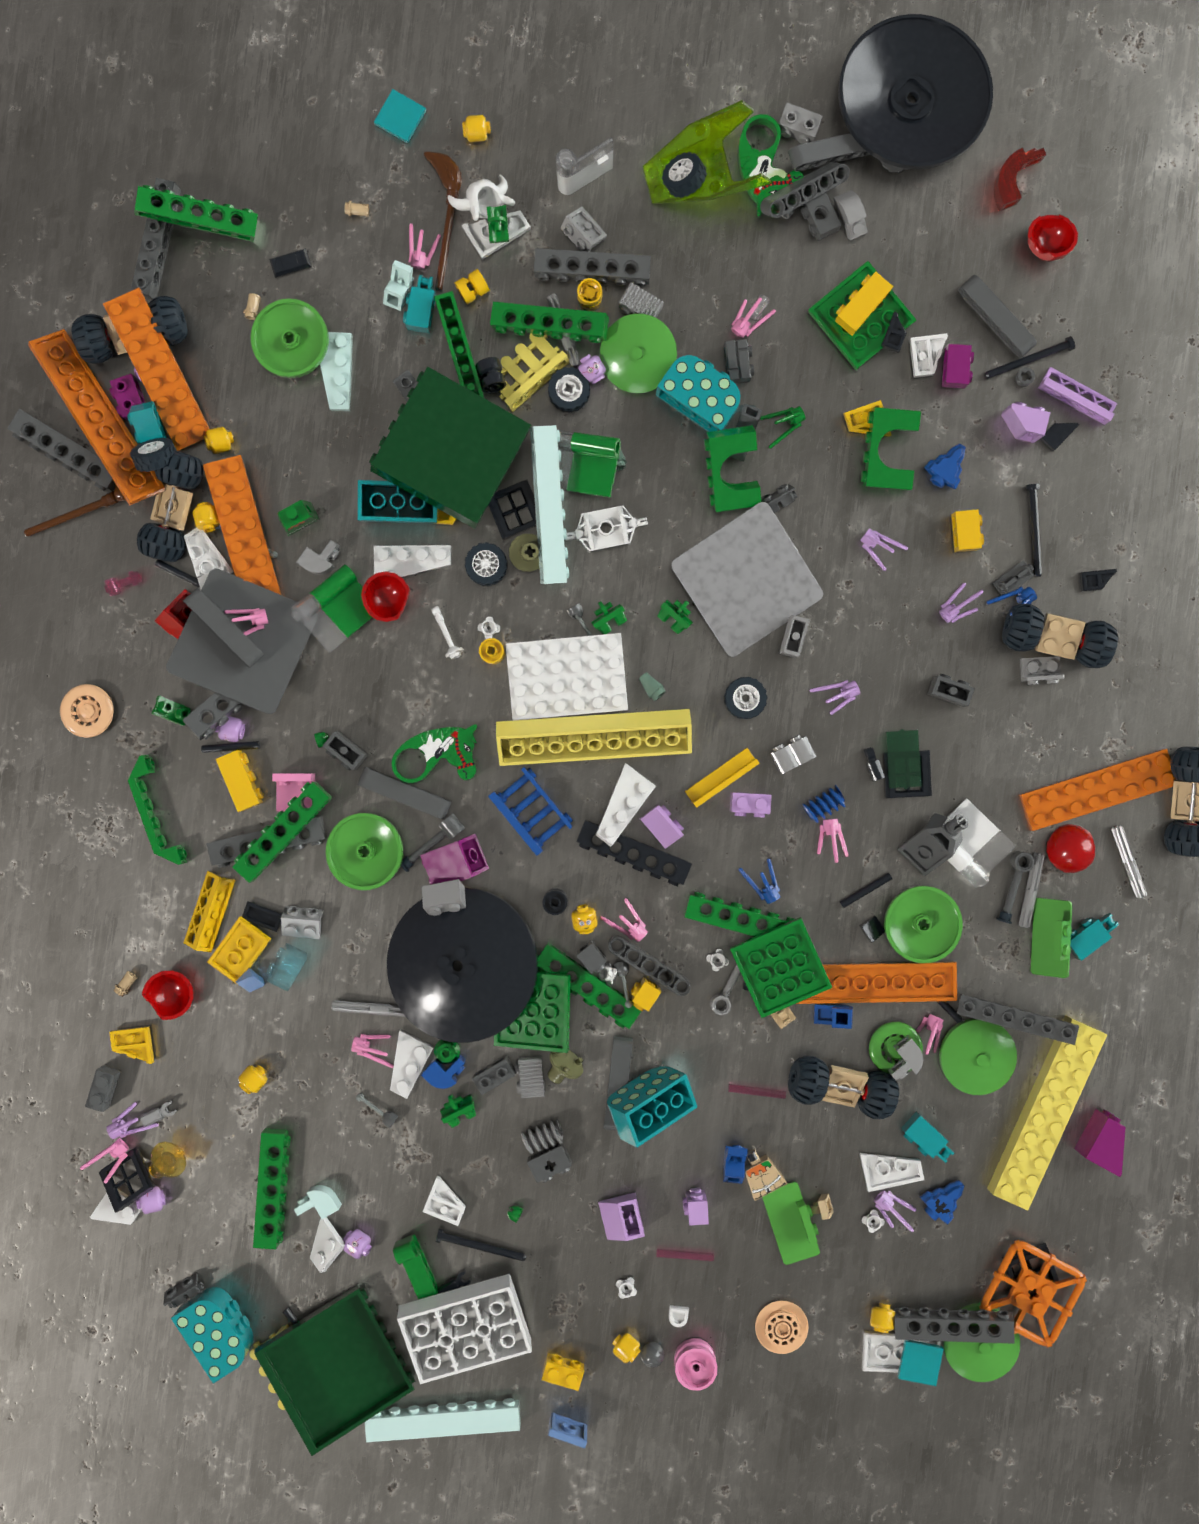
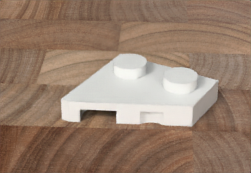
M947 333L909 339L914 378L934 375L944 343L948 337Z
M437 1176L423 1212L458 1226L466 1206L441 1177Z
M118 1189L120 1197L123 1201L125 1198L128 1197V1195H126ZM106 1193L90 1218L131 1225L142 1209H137L135 1201L122 1211L115 1213Z
M327 1217L319 1221L310 1255L311 1261L320 1273L325 1272L345 1246V1242Z

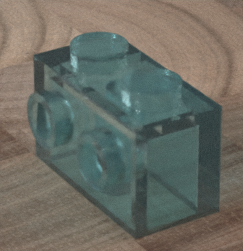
M286 943L284 948H279L275 956L277 960L274 964L271 963L266 974H268L267 982L288 992L307 960V953Z

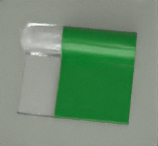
M559 430L560 441L557 442L558 450L561 451L559 470L561 469L563 473V480L560 481L561 489L563 491L611 498L621 449L620 438Z
M345 564L291 607L292 617L297 622L301 621L329 653L373 618L363 605L361 597L363 587L357 581L353 571Z

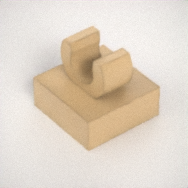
M789 1007L771 1014L781 1029L796 1019Z
M829 1193L821 1194L819 1200L813 1202V1206H811L812 1214L821 1213L822 1220L830 1219L833 1214Z

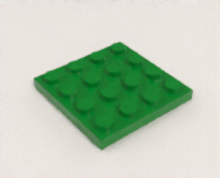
M869 261L864 263L808 309V313L855 370L859 369L883 349L881 344L894 311L898 313L899 320L905 330L916 322V318L893 290L890 291L853 336L835 322L838 316L836 314L837 310L843 304L847 305L851 301L848 298L855 289L859 291L863 287L861 283L868 274L872 276L877 272Z
M801 917L730 947L761 1018L833 988Z
M538 972L535 989L528 1005L510 1026L494 1035V1046L561 1053L569 1052L571 975Z

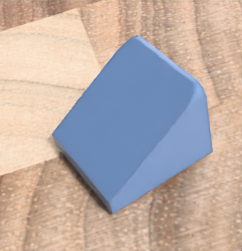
M250 968L236 981L238 985L248 992H252L265 985L263 977Z

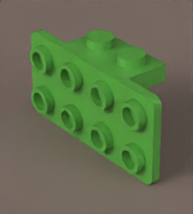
M1036 898L1033 911L1032 974L1067 978L1069 976L1072 933L1071 901Z
M795 1181L787 1183L763 1196L762 1198L783 1263L789 1265L819 1255L820 1250L816 1238L819 1232L816 1224L811 1223L810 1217L813 1214L810 1205H806L803 1200L798 1183Z

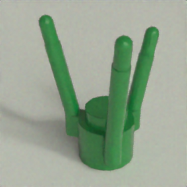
M800 406L760 416V420L786 414L785 417L776 420L774 424L777 425L788 421L790 425L793 424L792 427L769 445L770 449L796 428L802 426L801 422L805 421L806 417Z

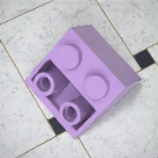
M1015 402L1008 406L1001 416L1015 439L1035 443L1046 433L1050 412L1045 411L1042 407L1031 408L1027 407L1025 403Z
M657 804L640 819L666 849L684 835L681 832L684 828L676 819L672 821L669 818L671 813L664 805L660 807Z
M636 1193L598 1201L607 1240L629 1241L645 1237Z

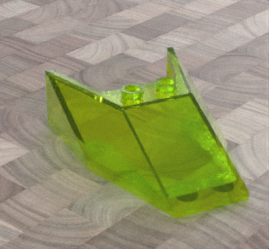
M741 100L690 123L644 164L643 169L652 203L708 201L772 184V180L762 173L743 181H733L724 150V139L754 112L753 108ZM688 152L695 153L699 156L707 170L705 181L696 192L687 197L676 198L670 194L663 184V170L675 156Z

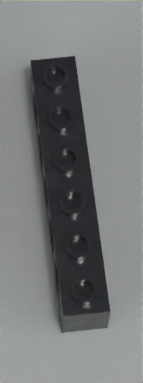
M588 820L584 821L576 841L580 843L579 847L590 850L591 847L598 850L596 854L606 858L608 855L615 857L614 861L623 865L626 862L633 865L632 868L637 871L643 872L645 869L651 872L650 876L661 879V876L667 878L668 883L674 886L684 885L692 866L691 862L622 834L616 840V842L621 844V849L618 852H613L604 841L600 845L593 843L592 838L596 835L599 825ZM629 850H638L639 856L636 859H630L628 857ZM654 856L657 860L656 864L648 866L646 864L647 857ZM668 863L674 865V871L670 874L665 873L663 870L664 866Z

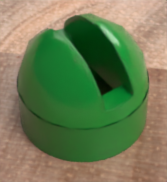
M325 732L314 734L318 748L323 747L329 739L328 734Z
M514 1205L509 1208L511 1211H507V1216L511 1221L517 1223L523 1208Z

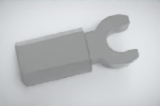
M172 1100L165 1102L162 1107L158 1106L142 1114L140 1119L143 1125L147 1127L164 1119L165 1116L175 1114L176 1109L173 1111L167 1109Z

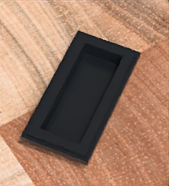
M306 248L269 259L275 278L312 267Z
M247 901L242 917L250 923L277 932L281 923L282 913Z

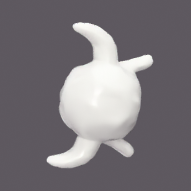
M502 175L498 176L499 184L497 186L488 179H481L471 183L466 190V198L457 199L448 195L449 203L457 210H470L474 221H477L479 218L488 219V206L515 205V201L512 198L504 195L507 192L508 185Z

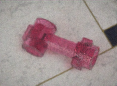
M138 571L128 572V577L117 581L116 578L105 580L104 587L110 596H115L121 593L120 588L129 584H133V586L139 585L142 582V578Z

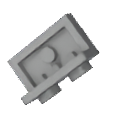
M285 906L281 916L282 936L320 939L323 910Z

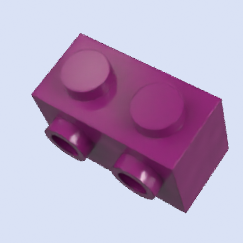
M948 344L945 347L942 387L965 389L972 382L973 372L970 371V364L974 360V352H971L972 345Z
M131 373L111 380L112 388H109L113 399L117 401L118 406H116V410L119 416L128 422L127 415L131 406L146 403L139 382Z

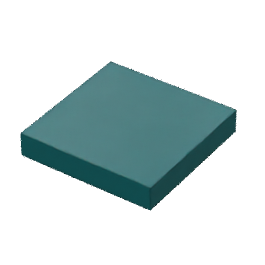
M392 89L377 115L374 125L408 144L427 110L424 106Z
M904 1340L897 1375L898 1379L936 1386L944 1348L939 1345Z

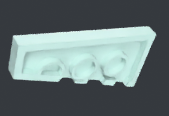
M328 332V350L320 366L329 408L331 411H350L352 333Z

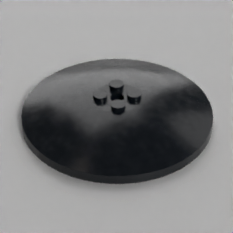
M906 14L891 17L877 23L864 32L853 44L846 56L839 76L838 100L843 120L849 132L864 150L880 161L899 168L929 169L944 165L958 158L978 139L986 126L992 109L993 82L990 68L983 53L964 31L952 23L937 17L923 14ZM910 95L914 96L916 98V102H909L907 97Z
M465 887L466 908L460 909L457 912L447 911L433 916L423 909L422 899L413 905L397 924L387 952L389 986L395 1002L406 1018L428 1035L440 1040L456 1043L480 1041L496 1035L510 1026L528 1005L535 989L538 974V955L534 938L521 915L502 898L484 890ZM456 960L461 961L463 965L460 971H456L453 967Z

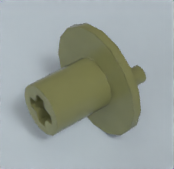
M534 534L517 536L509 547L511 563L517 569L524 572H532L539 569L537 536Z
M569 1050L567 1053L551 1052L549 1054L552 1067L547 1074L553 1083L560 1084L566 1077L577 1079L582 1075L583 1059L581 1057L578 1058L572 1051Z

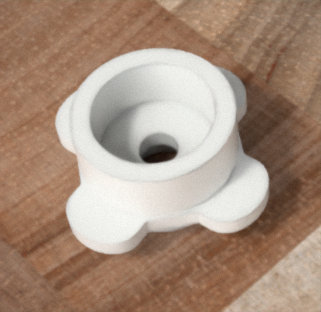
M487 617L482 624L478 625V630L483 632L486 639L492 638V635L500 632L501 629L499 625L495 624L492 617Z
M717 949L712 955L708 954L706 960L711 963L713 971H719L720 968L729 964V960L723 955L722 949Z
M606 963V967L599 972V978L601 981H606L607 985H612L617 975V969L613 968L610 963Z
M875 1209L871 1210L867 1216L862 1217V1223L867 1225L871 1233L880 1229L885 1223L884 1219L879 1217L878 1211Z
M628 1277L627 1280H617L616 1286L619 1289L618 1296L624 1299L636 1295L637 1290L634 1288V1279L632 1277Z

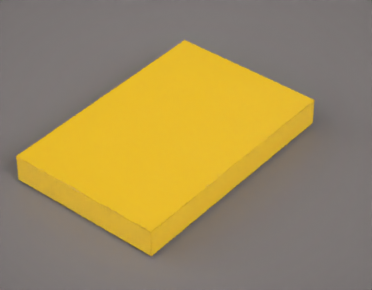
M240 916L207 963L236 983L253 966L271 938Z

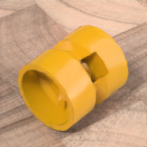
M478 269L469 273L468 278L462 277L454 282L466 305L476 300L477 295L483 296L490 292L485 279ZM471 284L474 290L470 291L467 286Z
M587 278L578 285L577 299L581 308L586 311H593L601 305L602 286L597 280Z
M488 638L480 644L479 654L486 663L496 665L504 659L505 648L499 640Z

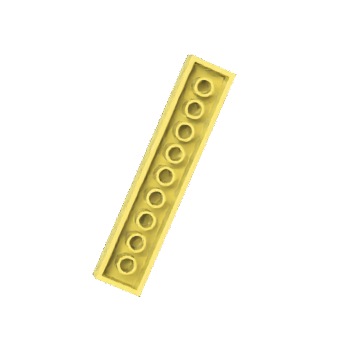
M690 709L496 722L499 765L508 766L692 753Z
M1065 1015L1063 1021L1079 1025L1076 1043L1072 1045L1057 1040L1053 1041L987 1187L994 1196L1025 1210L1030 1208L1107 1037V1034Z

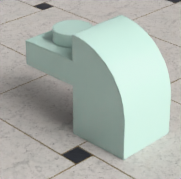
M396 260L392 264L391 280L384 290V305L399 311L402 310L406 303L407 293L411 292V286H413V267Z
M316 1185L310 1187L307 1195L297 1201L298 1204L294 1211L299 1216L315 1207L321 1219H324L338 1211L342 1204L331 1188L324 1185Z

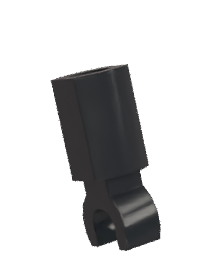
M873 747L864 749V754L868 761L866 764L872 781L885 778L880 761L876 759Z
M463 1269L459 1271L456 1278L453 1277L437 1288L438 1293L458 1289L460 1286H467L471 1282V1277L463 1280L461 1276L466 1273V1270Z

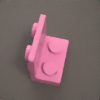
M315 773L272 774V781H276V810L278 812L281 810L285 811L289 807L287 805L293 797L296 796L298 798L302 793L301 789L306 783L309 782L311 784L315 782ZM309 797L304 799L305 807L310 808L312 806V800Z

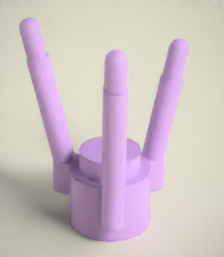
M869 528L860 540L864 543L862 547L868 551L882 570L886 571V567L870 546L874 548L879 544L886 550L894 553V549L880 541L882 539L904 550H908V547Z
M962 583L952 596L941 605L940 615L947 623H954L960 618L977 612L978 608H974L959 614V609L983 594L984 591L980 590L958 606L955 604L950 605L966 586V583Z
M846 680L841 683L812 688L810 692L843 687L840 688V694L825 701L828 704L841 697L846 699L830 711V714L833 715L846 704L855 700V696L860 695V689L855 681L848 682Z
M134 1102L118 1117L112 1119V1124L107 1126V1133L112 1139H116L119 1136L124 1138L127 1135L157 1127L159 1123L127 1131L128 1126L137 1122L138 1118L128 1122L121 1119L137 1105Z
M884 1190L881 1191L874 1199L875 1207L881 1212L890 1227L894 1228V1225L884 1209L886 1211L890 1210L905 1227L914 1232V1229L893 1208L894 1202L892 1200L914 1212L917 1209L896 1197L890 1191L887 1193Z

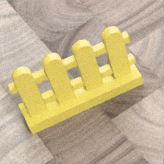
M530 333L532 343L528 347L520 343L515 347L517 356L513 360L509 356H504L501 359L503 367L501 373L503 375L508 373L516 381L511 386L506 382V387L499 391L501 393L499 398L505 402L507 408L512 413L549 382L551 376L557 370L563 369L570 363L568 356L563 350L560 352L557 346L553 348L546 340L548 338L547 335L535 337ZM535 348L545 356L540 361L532 353ZM523 361L530 370L524 373L517 364Z

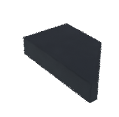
M894 311L881 347L899 353L907 333L899 320L898 313Z
M1054 423L1040 440L1052 451H1055L1079 424Z
M1117 569L1079 573L1081 592L1102 590L1111 577L1115 575Z

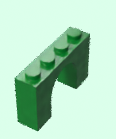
M874 407L871 412H868L867 423H870L869 431H866L865 443H868L867 451H864L863 463H866L865 471L862 470L861 482H864L863 486L912 490L915 470L893 469L886 466L879 457L878 446L881 438L889 431H919L921 411Z
M753 425L706 432L707 439H704L705 451H708L709 458H706L707 470L710 469V476H707L708 487L712 488V494L709 495L710 506H714L716 512L753 507L760 503L761 490L758 481L733 484L726 482L720 476L721 466L729 456L757 450L756 430Z

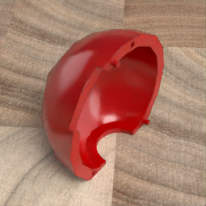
M1060 214L1059 216H1039L1032 221L1028 228L1027 242L1031 251L1038 258L1045 261H1055L1063 259L1074 249L1078 242V232L1075 225L1068 218Z
M386 571L376 573L367 579L362 588L361 597L363 605L369 615L376 620L384 622L397 620L405 609L410 588L404 579L395 573Z
M1066 824L1060 826L1051 834L1047 842L1049 860L1057 869L1065 873H1077L1085 870L1093 863L1095 858V844L1091 833L1079 825Z
M173 970L161 971L153 975L145 983L142 991V996L151 1004L162 1020H171L182 1016L190 1008L194 998L193 987L189 979L182 973Z

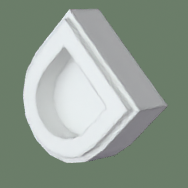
M670 1305V1323L674 1327L684 1326L688 1320L689 1307Z

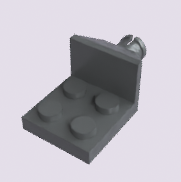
M934 813L927 825L900 845L898 851L926 876L953 857L963 840L962 830L968 827V822L966 818L959 822L963 818L960 814L950 820L946 816Z

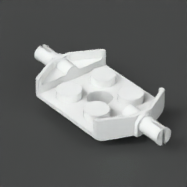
M623 505L582 513L577 529L573 532H568L567 536L569 537L565 541L579 539L588 552L624 544L630 545L635 528L648 525L647 517L635 519ZM603 523L611 525L612 529L609 533L601 531L600 527Z

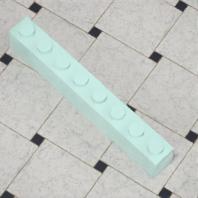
M556 425L533 426L530 428L540 583H567L569 568L566 567L565 559H568V550L564 545L567 532L566 528H563V520H565V510L562 509L564 491L560 487L563 473L561 469L559 470L561 451L558 450L557 443L560 441V432L557 430Z
M507 1398L503 1401L486 1400L481 1403L468 1401L465 1404L452 1402L442 1406L430 1404L427 1407L413 1405L403 1409L392 1407L389 1410H382L365 1422L366 1442L520 1431L519 1400Z

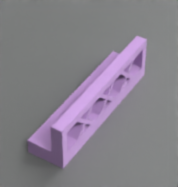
M1052 367L1047 370L1038 389L1104 425L1110 422L1114 416L1113 411L1117 405L1116 402ZM1051 374L1056 376L1058 378L1059 383L1050 379L1049 376ZM1070 384L1074 386L1076 392L1066 388L1065 385ZM1086 393L1091 395L1092 401L1081 395ZM1105 403L1109 405L1110 408L1109 410H1107L1099 406L1098 404Z

